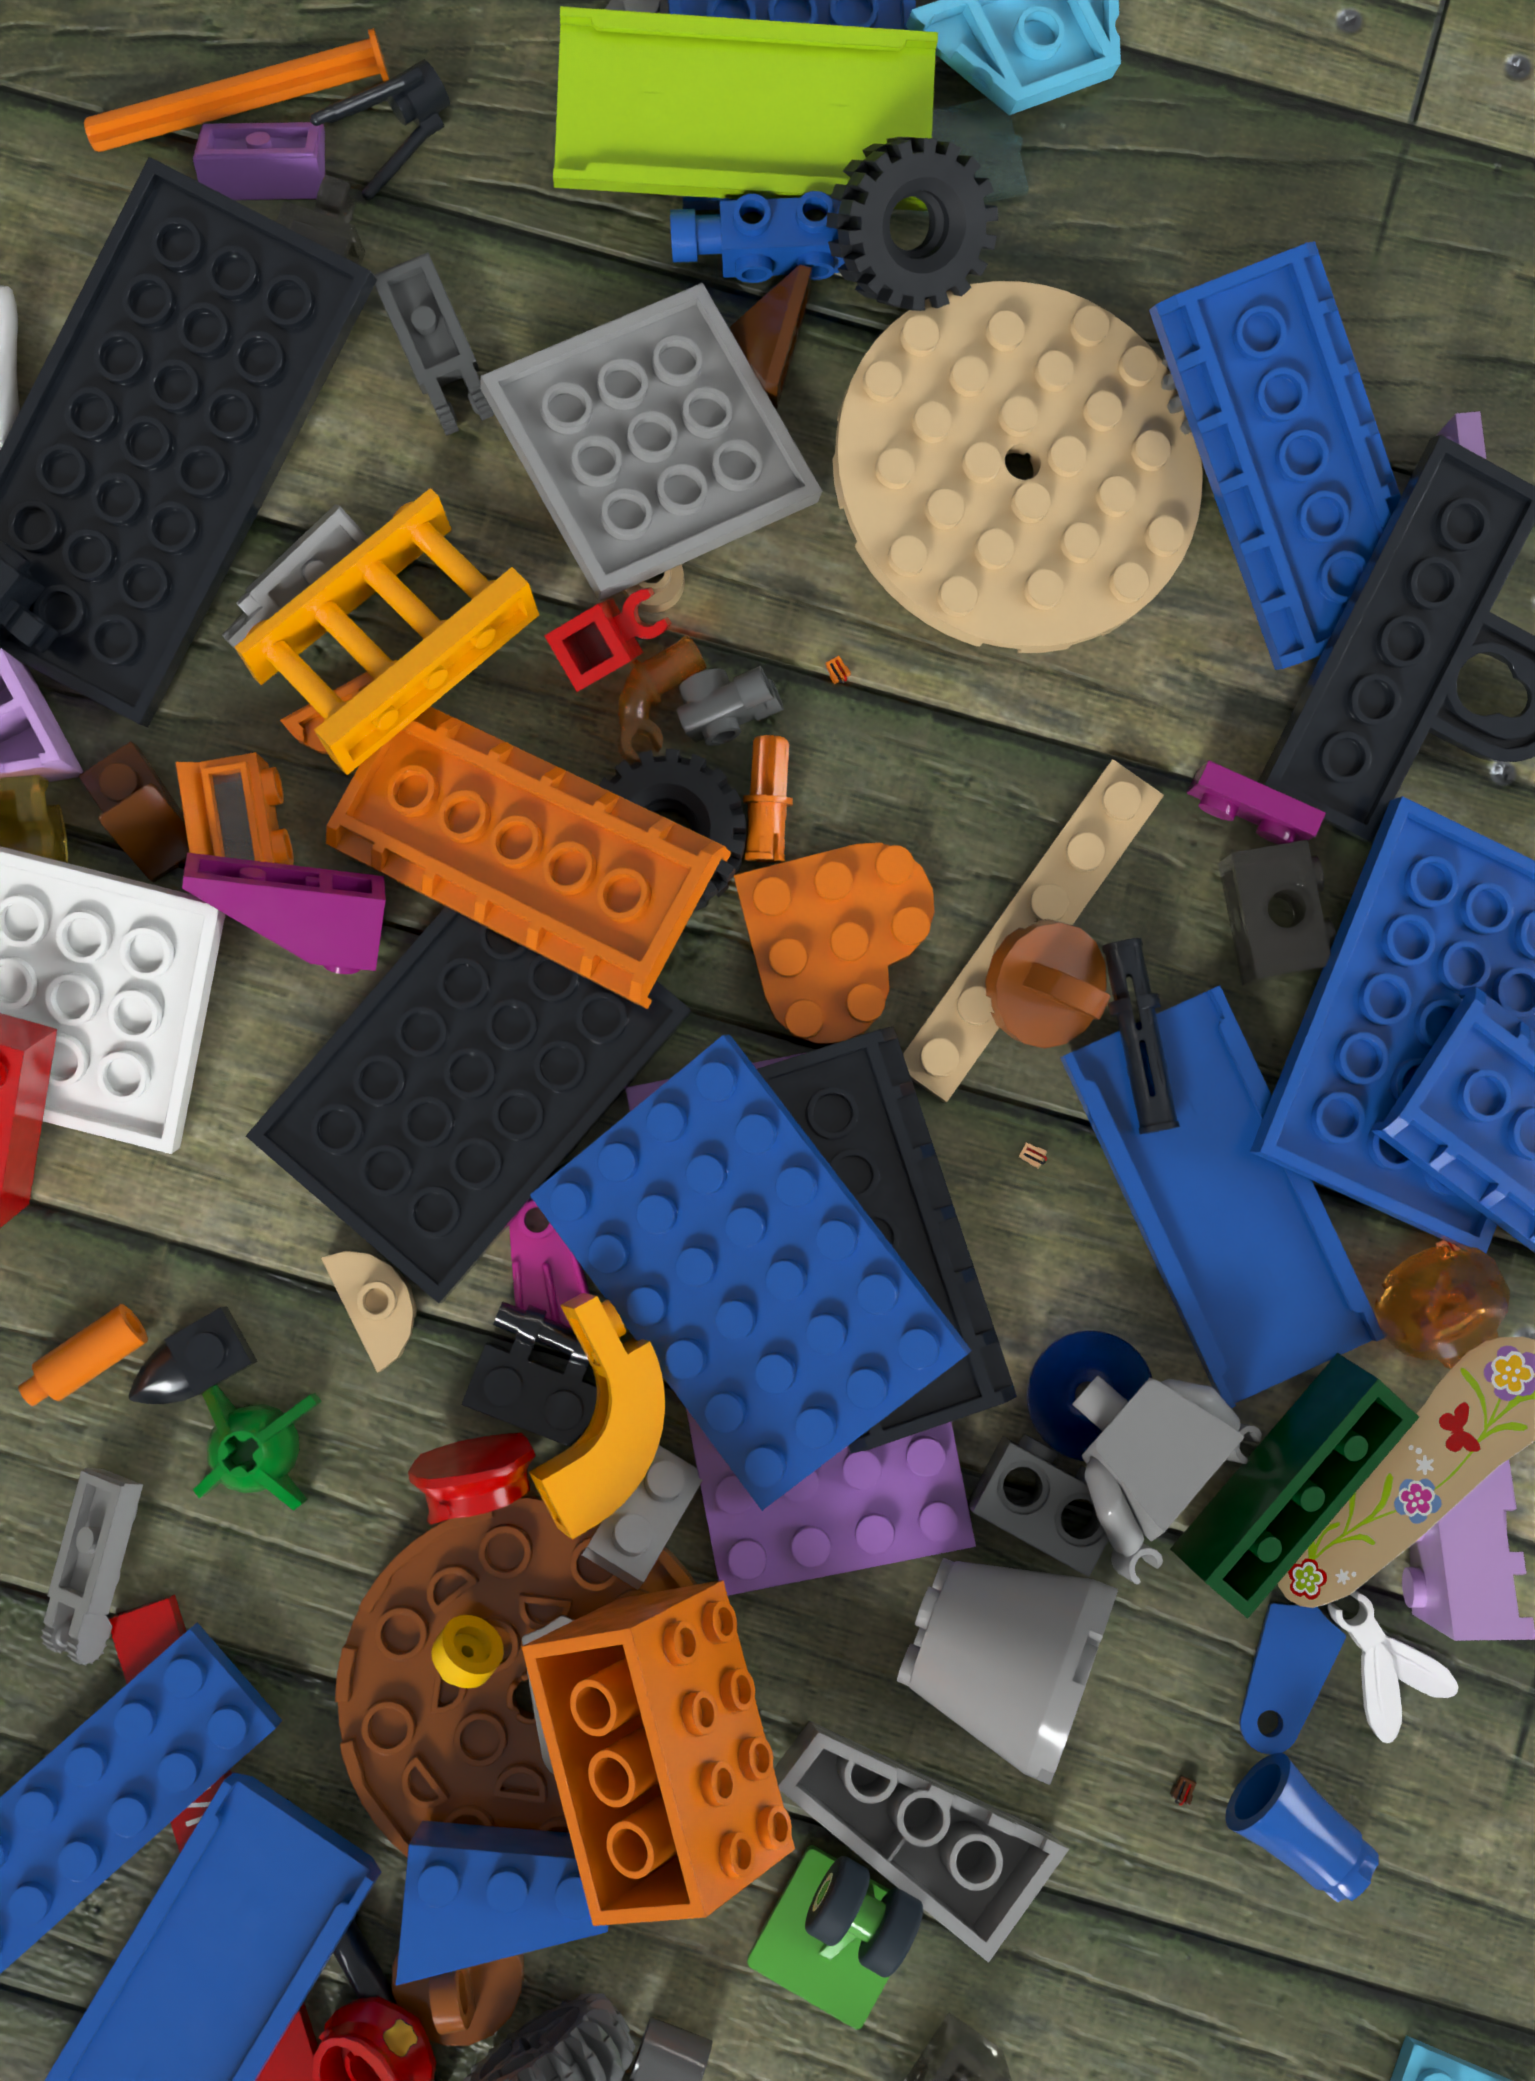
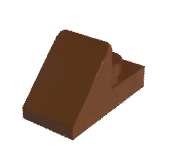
M130 741L78 776L103 813L98 817L102 826L151 882H156L186 862L187 853L190 852L184 814L136 744Z

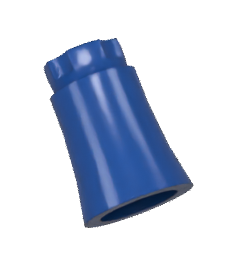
M1276 1753L1260 1760L1249 1770L1231 1795L1225 1814L1228 1828L1265 1849L1293 1869L1315 1889L1324 1890L1333 1900L1340 1902L1344 1899L1353 1901L1370 1885L1373 1872L1379 1865L1378 1853L1369 1843L1362 1839L1361 1832L1340 1815L1309 1784L1287 1755Z

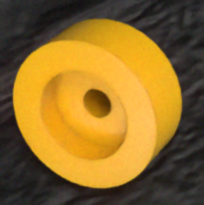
M460 1615L452 1618L439 1633L432 1645L431 1654L434 1666L445 1682L461 1688H476L483 1685L500 1665L504 1655V1647L500 1635L487 1621L473 1615Z

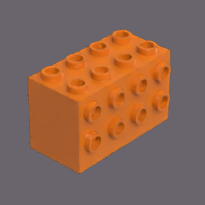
M724 1580L619 1598L521 1646L593 1926L706 1918L795 1850L791 1835V1819L783 1805L773 1767V1752L764 1734L755 1700L754 1681L747 1670L737 1633V1617L729 1603Z

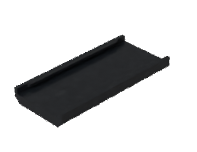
M894 1026L879 1029L758 1068L757 1070L972 1350L951 1368L847 1446L848 1452L852 1454L870 1450L1004 1404L1016 1398L1017 1394Z

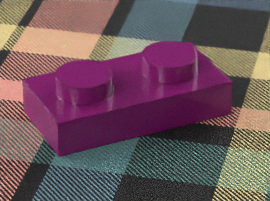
M1210 760L1196 771L1187 791V794L1201 800L1198 807L1204 812L1227 821H1233L1235 816L1258 825L1256 833L1259 836L1285 847H1291L1293 842L1301 845L1315 837L1326 814L1317 808Z

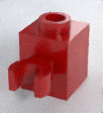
M651 587L632 593L625 600L622 613L611 597L544 635L576 692L644 653L635 636L642 639L655 638L670 627L671 621L668 617L659 620L655 624H646L639 617V605L655 594Z

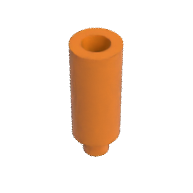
M120 1304L32 1364L34 1375L18 1386L19 1392L23 1399L31 1406H35L48 1396L56 1401H61L147 1343V1333L137 1316L126 1305Z

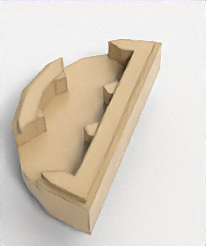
M343 1251L322 1257L321 1259L377 1373L383 1371L403 1354L405 1346L412 1336L417 1308L411 1285L395 1265L371 1253Z

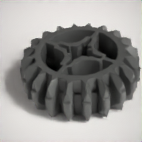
M604 1993L581 1994L573 2001L565 1999L559 2006L548 2009L538 2017L525 2023L524 2026L514 2033L507 2034V2038L503 2042L489 2049L488 2055L480 2062L474 2064L471 2073L463 2081H621L625 2073L624 2071L629 2068L634 2058L632 2053L635 2049V2044L628 2033L630 2028L621 2012L612 2005Z

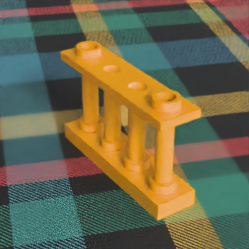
M431 488L415 501L401 506L388 523L272 617L254 625L246 638L234 646L253 678L260 685L264 684L279 671L325 719L314 731L330 758L346 775L351 773L539 616L529 583L513 567L496 580L489 581L444 537L452 529L439 495ZM423 553L472 599L448 620H440L396 576ZM375 592L423 638L419 644L399 660L392 661L348 616ZM327 631L374 678L373 682L349 701H343L299 656L300 653Z

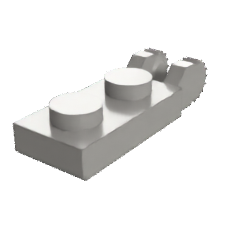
M85 1468L80 1473L47 1595L50 1597L43 1622L45 1627L41 1630L43 1631L41 1636L43 1639L42 1644L46 1645L47 1649L60 1654L66 1651L68 1652L67 1656L72 1661L85 1666L88 1663L93 1664L96 1659L99 1660V1656L104 1654L103 1650L107 1647L105 1643L109 1639L112 1629L107 1615L109 1614L115 1588L119 1582L120 1569L131 1528L137 1515L138 1502L143 1484L97 1468Z

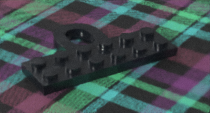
M1443 435L1430 438L1258 780L1259 783L1325 812L1323 821L1361 841L1372 843L1390 800L1395 798L1428 732L1475 757L1487 761L1518 762L1535 757V636L1490 612L1535 524L1534 485ZM1478 653H1482L1508 665L1512 677L1523 684L1527 691L1528 700L1523 711L1515 717H1507L1500 713L1481 716L1470 712L1464 707L1457 695L1456 682L1460 669L1468 659Z

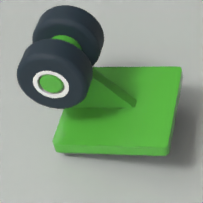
M814 1845L808 1846L748 1953L747 1964L763 1976L853 2029L858 2030L864 2025L889 1977L899 1968L908 1954L921 1924L923 1904L919 1899L898 1887L889 1890L870 1879L868 1869L846 1856L836 1859Z

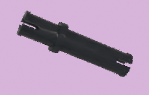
M1132 938L1105 944L1102 946V951L1106 958L1114 1000L1108 1003L1109 1013L1111 1017L1117 1016L1127 1073L1140 1126L1138 1128L1139 1134L1141 1135L1178 1128L1180 1124L1176 1117L1168 1067L1155 1011L1156 1008L1161 1007L1159 994L1151 992L1142 950V938ZM1128 977L1133 982L1142 1026L1141 1030H1137L1135 1026L1126 981ZM1141 1042L1145 1043L1155 1090L1154 1097L1150 1096L1139 1045Z

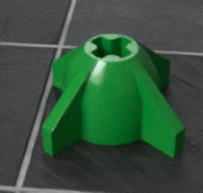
M218 1385L206 1390L202 1396L215 1426L211 1430L206 1445L207 1462L211 1472L193 1489L197 1497L200 1499L206 1496L222 1483L228 1489L241 1493L261 1492L267 1489L293 1511L304 1504L307 1498L292 1481L288 1473L295 1466L300 1451L299 1434L294 1424L322 1402L316 1393L310 1394L286 1413H283L280 1409L266 1404L247 1405L236 1409Z

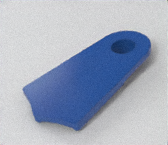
M1270 1603L1268 1605L1239 1718V1726L1243 1738L1258 1752L1270 1755L1282 1753L1294 1744L1346 1639L1345 1633L1332 1624L1318 1607L1309 1608L1297 1604ZM1267 1710L1275 1711L1278 1716L1276 1729L1268 1734L1261 1733L1257 1725L1259 1716Z

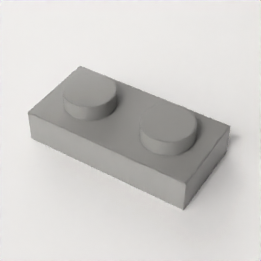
M658 1445L655 1457L637 1489L621 1507L601 1522L582 1555L638 1590L647 1578L703 1481L699 1478L697 1468Z

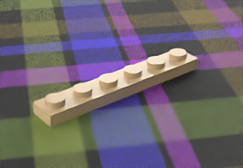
M1112 759L904 1051L903 1056L911 1080L944 1103L950 1099L999 1029L991 1015V1012L994 1013L991 1006V998L986 996L985 984L990 962L996 950L1006 936L1020 927L1025 929L1031 924H1036L1037 922L1034 921L1051 919L1073 925L1164 795Z

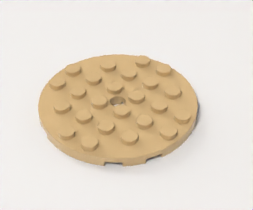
M991 281L970 284L972 288L962 297L956 296L951 290H948L946 293L950 304L934 308L931 306L928 298L925 300V311L908 310L894 321L875 340L863 357L845 392L837 417L836 446L832 461L839 509L844 508L850 528L857 540L855 548L873 576L906 610L929 626L968 644L980 647L982 643L997 647L1018 649V653H1045L1068 649L1073 644L1084 642L1100 635L1104 636L1129 621L1152 601L1169 582L1186 554L1199 517L1203 482L1202 460L1192 432L1185 435L1180 430V426L1186 418L1184 409L1178 413L1171 414L1167 408L1169 401L1178 394L1177 389L1170 391L1162 389L1161 381L1170 371L1162 364V360L1149 344L1130 326L1095 303L1068 291L1021 281ZM1011 453L1030 454L1031 458L1029 461L1034 470L1033 478L1022 480L1012 476L1006 468L1005 456Z

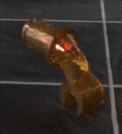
M688 635L683 636L680 641L642 663L637 659L630 662L631 671L625 680L619 699L618 717L621 734L618 738V749L620 755L631 764L637 761L640 762V758L631 745V739L636 732L638 735L648 737L657 753L662 749L663 736L661 730L654 722L650 721L651 705H658L661 703L660 696L681 684L690 676L705 671L707 668L699 649Z

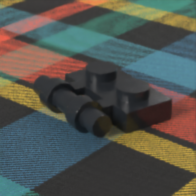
M502 1302L493 1326L517 1334L511 1351L489 1342L485 1344L461 1405L571 1447L587 1429L596 1406L597 1385L583 1379L590 1362L572 1328L545 1318L547 1311L529 1305L527 1310ZM535 1342L571 1355L565 1372L530 1359L529 1357Z

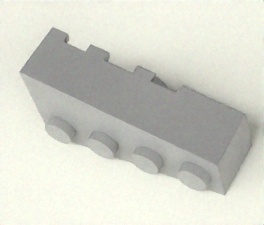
M811 1721L808 1722L774 1768L781 1792L896 1887L919 1899L925 1911L988 1963L1069 1851V1848L1051 1833Z

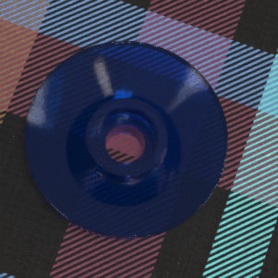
M1084 1330L1060 1337L1040 1354L1029 1375L1026 1400L1028 1412L1036 1431L1049 1446L1072 1459L1084 1461L1082 1454L1102 1433L1094 1423L1072 1405L1076 1400L1075 1391L1081 1383L1087 1381L1091 1383L1099 1375L1129 1402L1149 1378L1153 1379L1151 1371L1141 1354L1127 1341L1110 1333Z

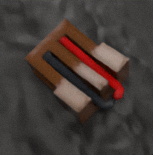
M1180 1775L1176 1785H1173L1170 1792L1176 1804L1182 1806L1185 1802V1804L1190 1806L1193 1798L1192 1793L1197 1784L1196 1781Z

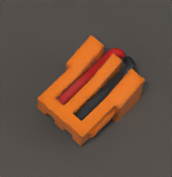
M840 656L825 663L834 684L838 682L844 683V681H847V677L851 676L850 670L844 665Z

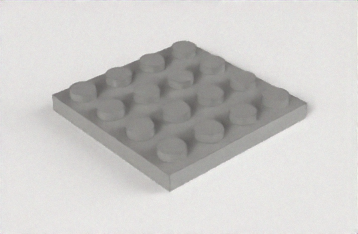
M703 283L481 375V391L598 601L817 503L821 496V487Z

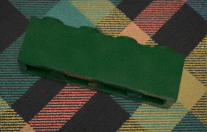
M1337 1353L1250 1454L1247 1464H1242L1170 1550L1207 1585L1248 1619L1418 1420L1419 1416L1380 1379Z

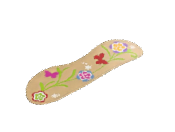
M1499 1337L1487 1340L1469 1350L1435 1387L1426 1403L1416 1413L1419 1416L1418 1420L1280 1580L1278 1587L1288 1600L1299 1606L1315 1608L1352 1594L1419 1540L1497 1467L1535 1441V1339Z

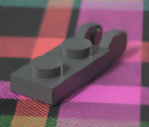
M427 252L375 274L374 276L377 279L375 287L422 394L428 393L446 436L459 431L457 427L458 419L451 403L446 401L441 387L463 378L468 389L467 396L474 412L480 416V419L483 421L494 416L493 410L480 389L481 382L476 373L480 371L477 361L429 253Z

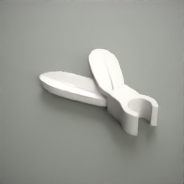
M1355 1590L1350 1594L1359 1602V1611L1355 1617L1343 1619L1342 1610L1331 1603L1328 1604V1612L1332 1620L1345 1629L1356 1645L1362 1649L1361 1676L1367 1722L1382 1742L1390 1743L1397 1737L1402 1724V1705L1398 1679L1420 1692L1435 1698L1455 1696L1458 1692V1684L1450 1671L1434 1658L1401 1641L1386 1636L1374 1618V1608L1371 1601Z

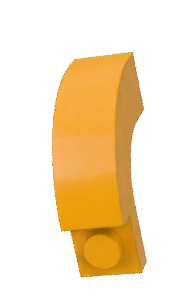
M581 1293L560 1306L581 1344L595 1375L597 1399L594 1414L583 1435L571 1447L529 1471L557 1528L572 1540L612 1515L637 1489L655 1457L660 1443L665 1414L663 1377L651 1342L644 1339L636 1341L633 1337L622 1344L619 1337L626 1334V1329L613 1304L608 1299L600 1302L598 1296Z

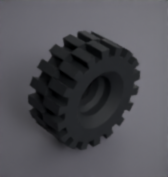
M894 137L888 138L887 144L874 143L862 150L866 157L863 161L851 160L843 170L850 177L848 184H835L830 197L841 201L839 213L827 212L826 227L838 229V239L828 242L832 256L843 258L845 263L837 269L845 280L858 284L854 290L864 297L876 299L878 303L908 310L925 311V300L928 298L932 307L940 308L950 304L946 291L951 290L954 295L962 297L972 288L965 277L968 274L981 276L986 269L988 263L978 257L982 248L994 250L997 238L996 235L986 234V223L988 221H998L997 206L985 205L983 199L984 196L994 192L989 178L975 177L974 174L981 165L973 156L959 155L961 147L951 142L937 141L936 138ZM907 197L920 199L926 205L929 213L927 235L922 244L912 250L899 248L893 242L890 235V218L893 209L899 201Z
M666 749V756L653 757L652 750L638 753L640 761L629 765L625 759L614 767L616 775L610 781L604 777L598 786L654 813L662 811L677 812L688 820L692 831L724 845L731 852L727 862L722 859L719 862L694 909L695 911L707 906V901L715 895L719 898L728 889V882L734 875L738 874L742 866L741 860L746 849L745 814H743L741 799L736 789H731L727 782V776L718 767L713 771L706 765L705 758L694 753L691 759L681 757L680 750Z

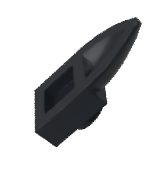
M220 1307L164 1339L165 1343L156 1349L141 1367L134 1379L128 1397L133 1402L144 1404H168L185 1401L204 1393L210 1387L220 1384L258 1361L228 1307Z

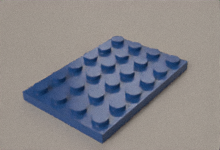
M1403 796L1390 800L1251 1147V1153L1471 1253L1486 1255L1497 1224L1373 1133L1371 1129L1376 1122H1384L1463 1000L1458 996L1462 988L1476 986L1535 1031V860Z
M722 1035L530 1194L533 1201L603 1296L613 1304L623 1323L636 1341L644 1339L651 1342L658 1358L662 1376L761 1511L972 1351L731 1035Z

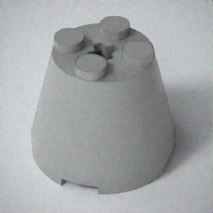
M943 1558L933 1586L928 1587L915 1621V1625L919 1627L914 1644L910 1643L899 1670L897 1682L909 1686L911 1690L1023 1774L1050 1785L1085 1690L1118 1589L1089 1578L962 1561L953 1562Z

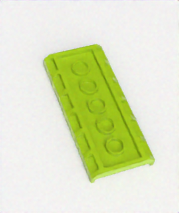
M560 6L555 166L553 168L554 188L739 199L746 194H758L765 199L801 198L810 191H820L831 196L835 184L847 185L850 177L843 172L845 167L851 160L863 161L866 159L862 150L874 143L887 144V139L894 137L932 138L935 52L938 43V32ZM916 197L904 198L894 207L896 210L928 211L926 205Z

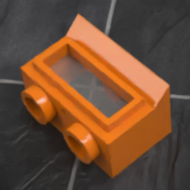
M256 752L203 762H175L190 853L293 865V849L286 828L279 829L275 805L284 803V794L281 778L276 767L269 768V764Z

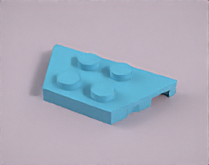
M938 0L912 9L906 23L908 30L938 32L935 54L1008 115L1111 79L1121 64L1120 36L1115 27V22L1119 16V0Z

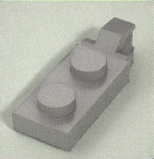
M335 504L245 589L247 593L236 602L244 613L222 636L235 649L234 646L246 638L254 625L272 617L369 537L341 506Z

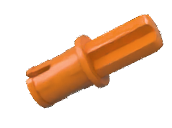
M761 735L753 740L750 795L743 796V803L748 805V834L745 860L785 862V820L787 807L793 805V798L786 797L789 743L787 739L781 736Z

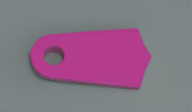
M531 1199L509 1225L515 1306L527 1310L528 1306L532 1305L547 1311L545 1318L572 1328L560 1305L581 1293L590 1294L583 1267L550 1222L548 1227L542 1232H534L528 1228L526 1215L532 1208L538 1207L533 1199Z

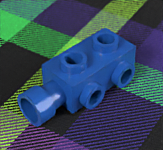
M810 191L801 198L765 199L758 194H746L738 200L720 201V214L695 215V208L670 209L673 263L698 262V255L722 254L723 278L736 277L742 282L759 283L770 279L772 276L789 275L799 265L812 268L811 280L829 278L834 273H840L837 268L845 263L843 258L831 255L828 244L829 241L838 239V229L826 227L827 212L838 214L841 201L830 198L831 196L820 191ZM818 209L826 216L820 221H811L804 214L809 210ZM748 212H756L763 217L760 222L748 224L741 218Z

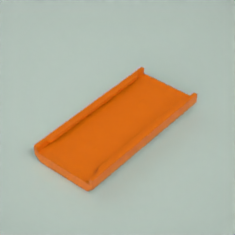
M431 706L359 765L326 826V844L338 852L646 1009L649 1008L652 1002L648 995L721 859L727 862L731 855V852L718 842Z

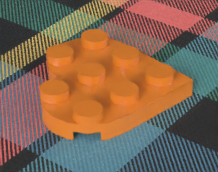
M862 843L734 875L765 1000L776 1022L787 1029L794 1037L809 1041L817 1046L832 1045L864 1034L885 1008V1002L890 990L888 967L909 958L929 934L935 913L933 888L923 867L902 846H889L883 843Z

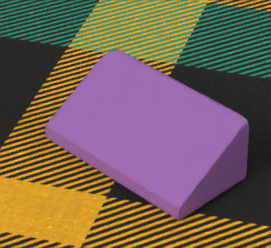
M311 122L203 124L193 156L198 182L233 200L322 198L325 188L324 124L314 126Z

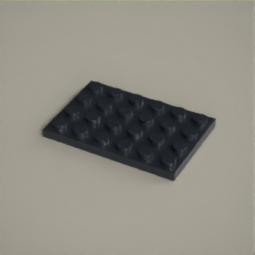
M445 906L248 1132L246 1137L440 1304L446 1300L518 1216L524 1206L532 1199L530 1194L554 1174L692 1011L657 980L648 995L652 1002L649 1008L646 1009Z

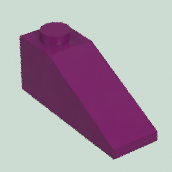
M187 853L182 889L310 964L323 965L325 969L338 974H354L361 969L376 971L386 901L384 876Z

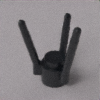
M425 59L387 82L331 104L324 109L312 113L310 116L311 124L319 126L326 122H337L384 101H388L394 114L404 126L412 121L418 125L362 190V197L365 200L373 199L428 137L445 127L438 113L450 106L449 96L438 74Z

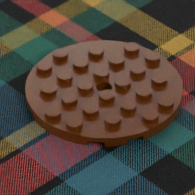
M525 1496L506 1507L489 1513L464 1518H453L437 1523L402 1550L376 1578L361 1601L346 1644L342 1647L339 1661L335 1702H338L339 1726L342 1737L340 1749L349 1778L362 1805L376 1826L407 1858L409 1843L422 1821L569 1833L555 1776L548 1770L542 1758L535 1715L524 1710L516 1699L518 1684L522 1680H528L526 1663L521 1647L523 1646L522 1637L546 1626L561 1615L576 1620L619 1598L697 1585L689 1571L668 1548L664 1546L644 1583L637 1590L582 1555L601 1522L572 1540L557 1528L541 1496ZM460 1615H473L487 1621L500 1635L504 1647V1655L500 1665L483 1685L476 1688H461L445 1682L432 1660L431 1651L435 1639L452 1618Z

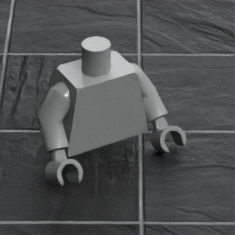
M1098 1375L1072 1404L1102 1431L1082 1454V1457L1087 1464L1084 1476L1097 1518L1113 1548L1111 1562L1116 1572L1134 1584H1139L1141 1581L1136 1576L1135 1565L1140 1557L1146 1563L1158 1569L1163 1562L1162 1555L1156 1549L1143 1542L1144 1535L1152 1542L1163 1534L1225 1460L1247 1464L1249 1460L1243 1456L1240 1450V1442L1242 1440L1256 1443L1260 1441L1262 1436L1260 1429L1253 1425L1241 1424L1238 1415L1213 1387L1175 1379H1166L1159 1382L1156 1379L1149 1378L1128 1402Z

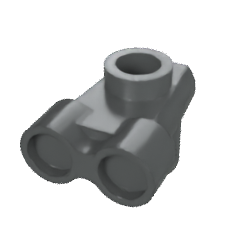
M761 666L735 676L732 682L729 681L725 670L709 669L690 676L679 686L684 705L677 708V713L682 727L694 742L704 739L706 745L709 746L724 744L735 739L741 733L739 726L754 719L759 721L784 710L774 682L771 678H767Z

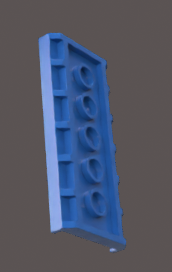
M1314 241L1302 244L1176 294L1149 309L1275 670L1284 669L1322 655L1401 498Z
M1219 985L1156 1014L1168 1067L1176 1117L1180 1124L1178 1128L1139 1134L1138 1128L1140 1126L1127 1073L1120 1031L1060 1057L1207 1377L1212 1387L1233 1408L1236 1406L1235 1403L1327 1362L1337 1353L1342 1355L1370 1341H1379L1386 1337L1312 1180L1250 1152L1272 1095ZM1141 1021L1135 1023L1137 1030L1142 1029ZM1141 1042L1139 1045L1150 1096L1154 1097L1155 1090L1145 1043Z
M1476 986L1462 988L1458 996L1463 1000L1384 1122H1376L1371 1131L1535 1253V1031Z
M233 1772L222 1782L44 2081H257L380 1876L381 1870L374 1858L253 1776Z

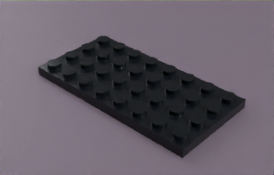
M148 157L0 450V539L15 548L33 563L26 573L44 586L45 589L29 610L59 632V635L45 653L39 651L33 645L31 647L27 646L12 633L5 639L0 649L2 648L18 661L142 726L149 727L377 281L370 270L173 168Z

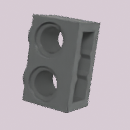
M1023 1434L1019 1444L1002 1436L967 1501L969 1508L976 1515L1089 1577L1109 1540L1097 1518L1084 1476L1086 1467L1081 1465L1076 1475H1073L1053 1464L1058 1452L1038 1440ZM1028 1467L1034 1471L1036 1477L1035 1487L1031 1494L1018 1500L1006 1497L1003 1483L1007 1474L1015 1468ZM1076 1499L1088 1500L1092 1507V1517L1087 1526L1078 1531L1064 1529L1061 1523V1514L1065 1506Z

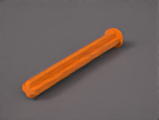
M372 28L368 29L369 39L93 115L84 120V127L94 151L103 152L381 74L383 82L390 79L375 29Z

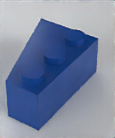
M422 1821L408 1848L396 1985L608 1932L609 1925L593 1926L570 1834L566 1832Z

